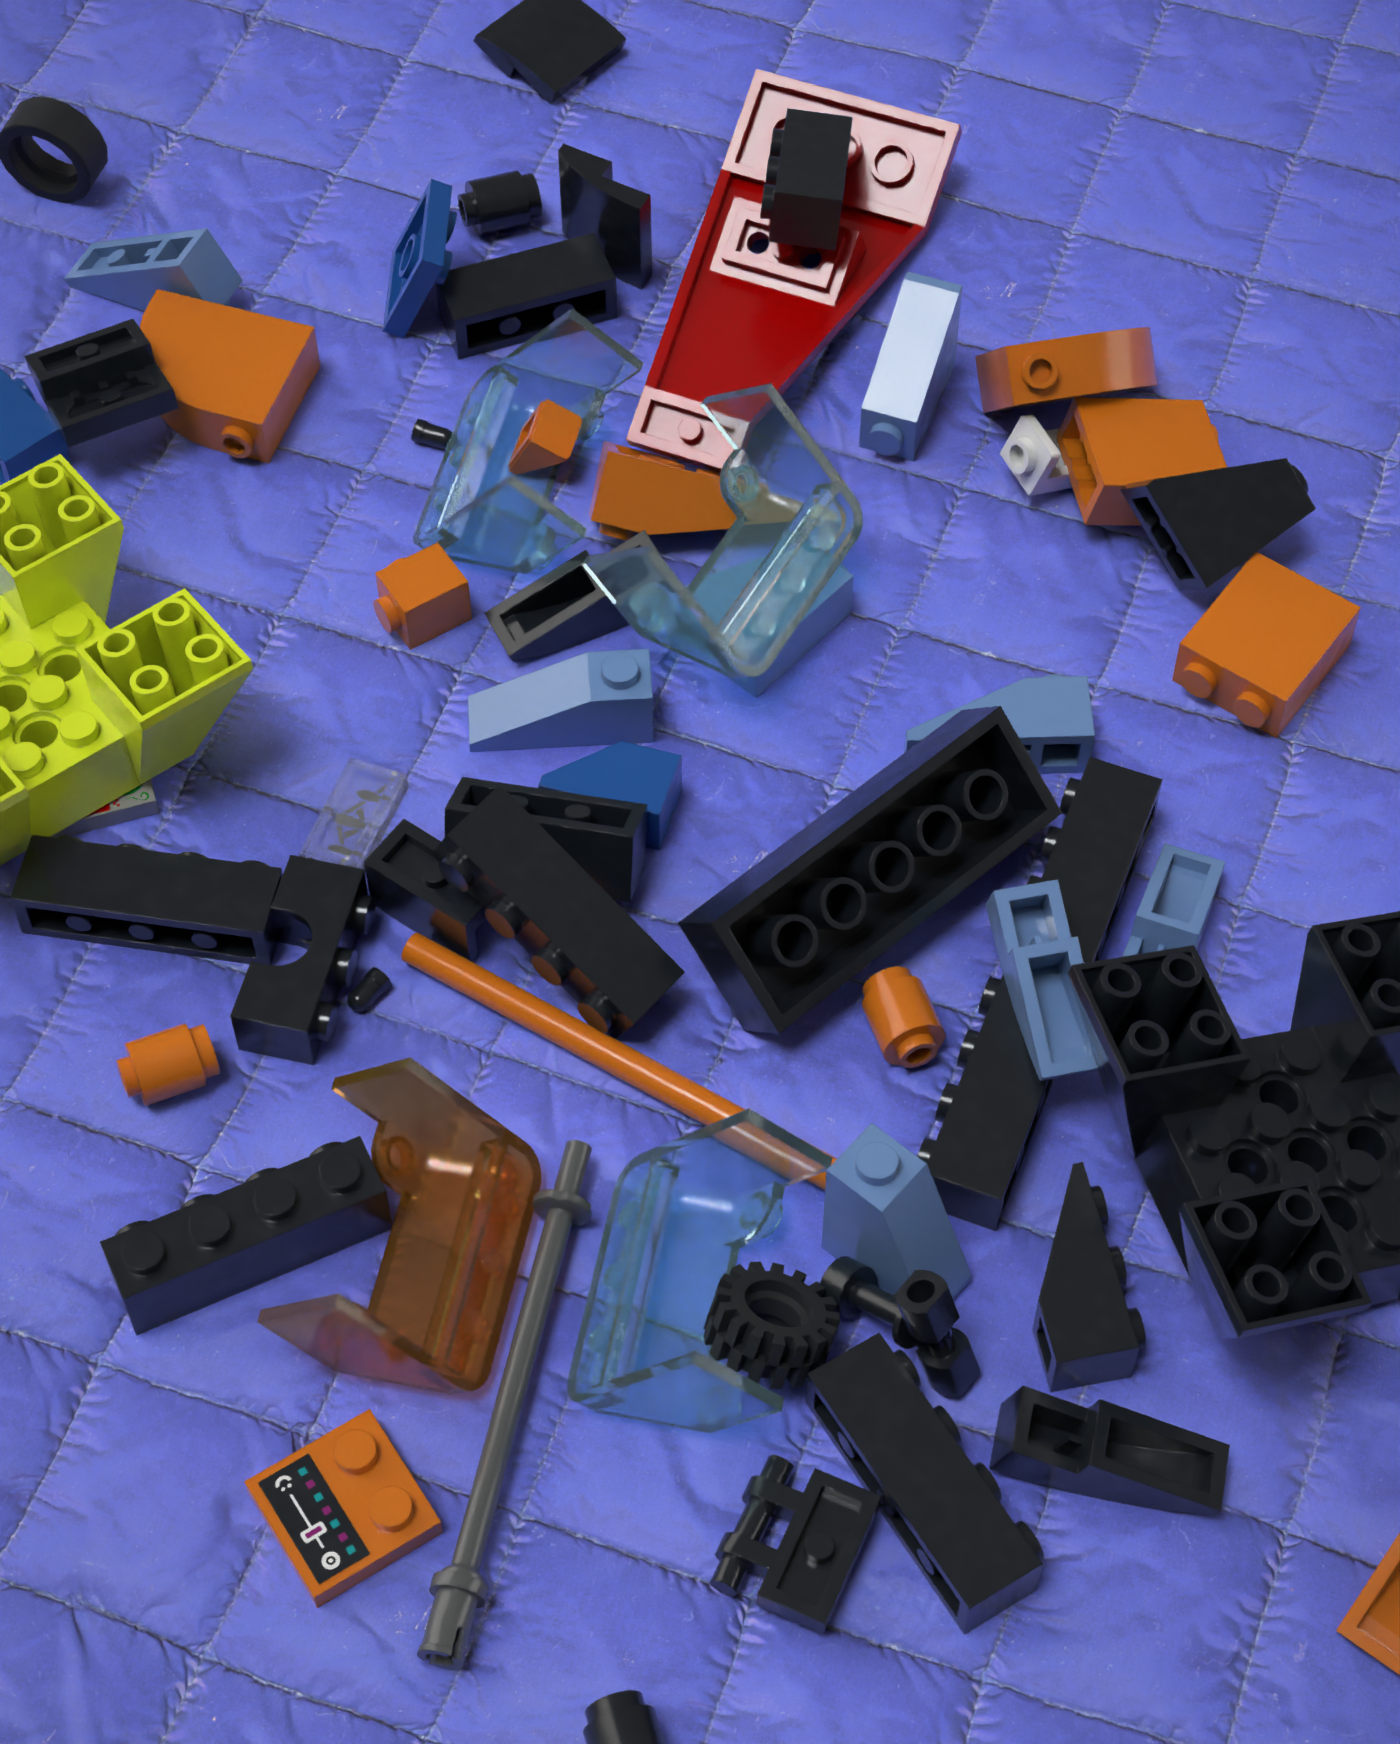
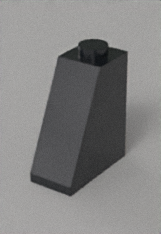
M1287 458L1134 482L1121 489L1122 494L1180 590L1208 588L1316 509L1307 494L1308 484L1305 477L1295 466L1289 463Z

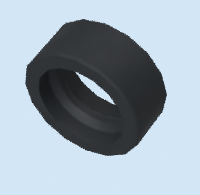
M31 97L20 102L0 132V160L8 173L20 185L35 195L52 201L73 203L85 198L108 162L107 145L97 127L87 116L71 105L51 97ZM32 136L49 141L62 150L73 164L58 160L45 152Z

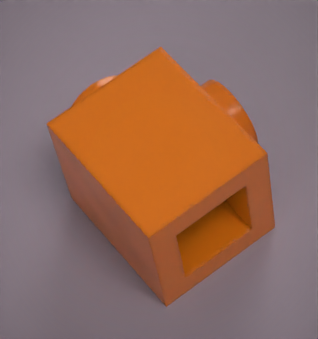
M438 542L406 558L397 559L386 568L375 573L379 597L373 601L375 613L383 628L388 633L396 631L410 650L472 619L468 580Z

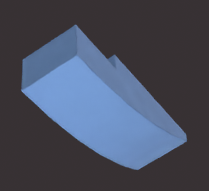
M1164 843L1135 916L1131 936L1122 957L1194 945L1197 950L1226 861Z
M1058 879L993 891L985 904L993 938L1014 1012L1039 1080L1044 1081L1098 1071L1068 975L1072 965L1084 962L1078 936L1071 937Z

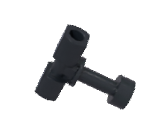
M842 1256L836 1259L827 1268L820 1284L825 1288L823 1297L832 1296L837 1303L835 1312L840 1313L845 1318H854L864 1311L893 1327V1340L898 1346L904 1349L918 1347L916 1350L930 1386L936 1392L947 1397H960L981 1373L967 1336L960 1330L952 1327L960 1316L948 1285L940 1275L928 1270H915L899 1290L892 1295L876 1286V1274L872 1268L849 1256Z

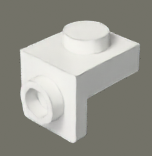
M1033 414L1020 417L1000 455L1029 496L1072 488L1067 465L1064 464L1057 443V433L1060 428L1045 431Z

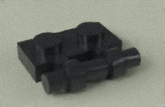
M769 1455L760 1476H752L741 1497L746 1506L734 1531L726 1532L717 1548L715 1556L719 1563L711 1578L710 1585L723 1594L735 1596L745 1574L754 1573L759 1575L764 1580L757 1593V1606L824 1634L880 1509L882 1496L816 1468L810 1477L804 1493L786 1486L794 1470L793 1464L783 1457ZM772 1517H782L790 1521L778 1550L761 1543Z

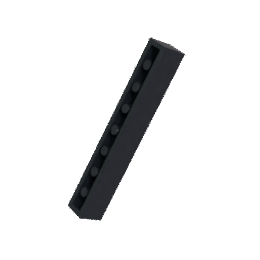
M1092 757L1089 758L1081 780L1070 777L1060 805V810L1062 814L1066 815L1062 828L1051 825L1048 830L1040 855V862L1047 864L1042 878L1031 875L1027 882V885L1058 879L1071 937L1078 936L1084 963L1099 961L1154 820L1163 780ZM1002 975L1001 979L990 976L987 981L978 1010L979 1014L986 1016L980 1032L972 1029L967 1031L957 1060V1066L964 1068V1072L958 1085L949 1082L946 1084L937 1107L935 1120L943 1123L936 1140L925 1137L917 1157L927 1163L947 1215L994 1231L998 1228L1054 1079L1040 1081L1014 1012L1004 975Z

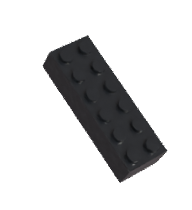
M993 706L961 710L678 922L743 1030L780 1034L1062 814V811L1002 707Z

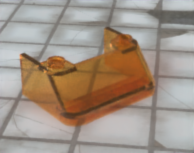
M411 1057L335 1077L331 1090L378 1122L371 1147L372 1162L381 1181L401 1195L368 1309H365L340 1294H334L261 1309L257 1323L337 1373L444 1394H457L477 1390L485 1384L492 1369L534 1212L532 1202L534 1195L540 1190L542 1175L537 1155L528 1143Z

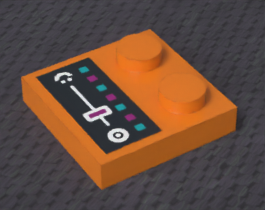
M370 1409L244 1481L249 1496L317 1608L443 1533L440 1519Z

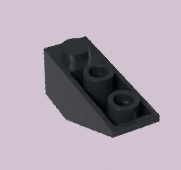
M1083 1162L1075 1163L1072 1166L1032 1329L1050 1392L1132 1377L1138 1351L1145 1349L1146 1346L1145 1330L1141 1315L1136 1307L1127 1308L1121 1288L1125 1287L1127 1282L1122 1253L1118 1246L1109 1247L1103 1226H1107L1108 1223L1107 1206L1103 1191L1099 1185L1090 1186Z

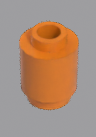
M900 966L886 968L872 975L862 988L864 995L862 1009L884 1059L890 1064L902 1065L907 1068L926 1064L936 1056L938 1048L945 1040L946 1034L923 982L918 977L912 976L909 969Z
M186 1023L126 1042L124 1046L127 1057L116 1060L119 1075L128 1098L140 1094L145 1106L206 1086L207 1078L220 1074L216 1054L204 1024L188 1029Z

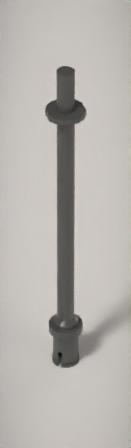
M569 1140L566 1142L554 1189L540 1190L534 1195L532 1202L534 1212L545 1220L453 1559L451 1565L433 1574L429 1592L434 1596V1601L417 1656L423 1661L430 1658L429 1664L447 1669L463 1667L464 1653L476 1608L485 1606L489 1587L484 1583L479 1569L571 1227L585 1226L590 1222L592 1215L590 1203L580 1197L592 1151L591 1146L583 1141Z

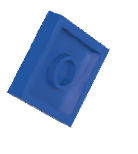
M434 179L430 180L392 251L383 332L404 339L434 283L442 285L446 280L452 262V252L445 250L451 238L457 218V213L450 210L451 185Z

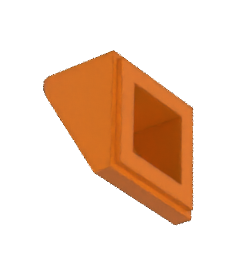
M547 398L545 401H541L521 428L508 467H510L508 471L518 475L565 462L571 456L582 424V418Z

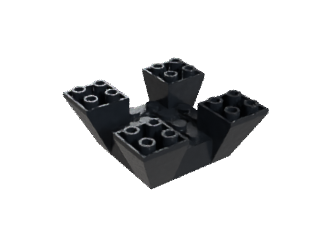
M1400 911L1313 925L1307 934L1290 1031L1246 1039L1240 1038L1194 945L1072 965L1068 975L1108 1103L1217 1338L1247 1337L1368 1310L1371 1305L1400 1299Z

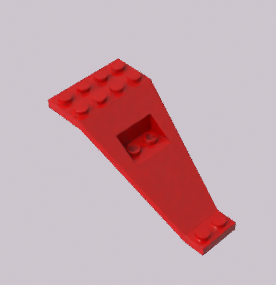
M756 69L626 441L631 446L738 478L758 421L927 235L962 134L960 124ZM787 108L853 117L836 251L769 242L767 250L763 253L755 254L751 252V247L755 241L759 239L769 240L771 220L760 218L773 128L784 129ZM808 255H820L821 262L817 267L812 269L803 267V261Z

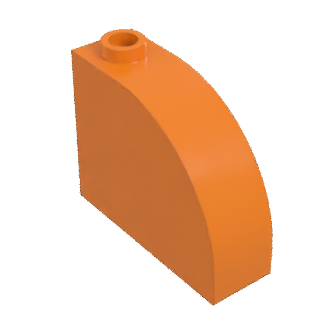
M157 289L147 305L139 328L151 344L156 364L173 387L179 407L176 410L160 415L161 418L178 434L201 446L225 452L236 458H249L269 464L320 368L315 327Z
M1150 327L1105 331L1017 344L975 356L983 413L1158 385Z

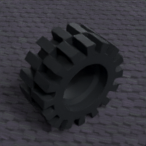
M761 1261L750 1262L747 1270L739 1264L731 1268L729 1275L724 1273L720 1278L703 1327L705 1329L703 1335L705 1345H712L710 1355L716 1362L727 1358L725 1370L734 1376L741 1369L748 1372L749 1375L746 1380L748 1383L758 1386L762 1377L769 1379L771 1389H782L786 1379L793 1389L802 1387L807 1379V1374L826 1362L840 1322V1313L835 1312L837 1303L832 1296L823 1297L825 1288L816 1281L809 1286L806 1285L804 1282L807 1274L797 1269L793 1276L783 1274L784 1265L772 1263L770 1271L764 1270Z

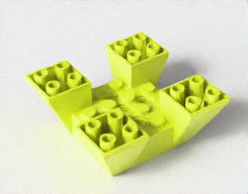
M61 454L0 485V866L25 852L31 835L51 837L193 755L253 670L251 659L185 588L112 629L105 624L124 530L123 523L120 517Z

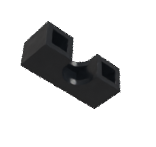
M290 855L271 905V911L278 942L299 946L308 951L295 962L286 965L275 966L251 961L230 1017L239 1050L314 1065L321 1043H330L334 1037L339 1016V1007L336 1001L341 987L349 988L354 980L358 961V953L355 947L360 933L367 935L372 928L376 913V898L368 894L364 869Z

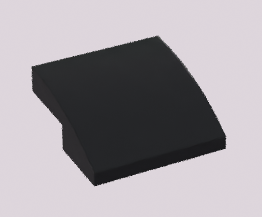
M523 0L475 35L473 42L509 78L519 72L551 104L619 53L625 44L626 38L604 17L581 0Z
M563 143L558 150L562 232L567 239L595 233L615 277L642 290L652 277L651 195L613 181L611 161Z
M134 319L24 356L41 397L68 448L179 408L173 387L156 364L151 344Z

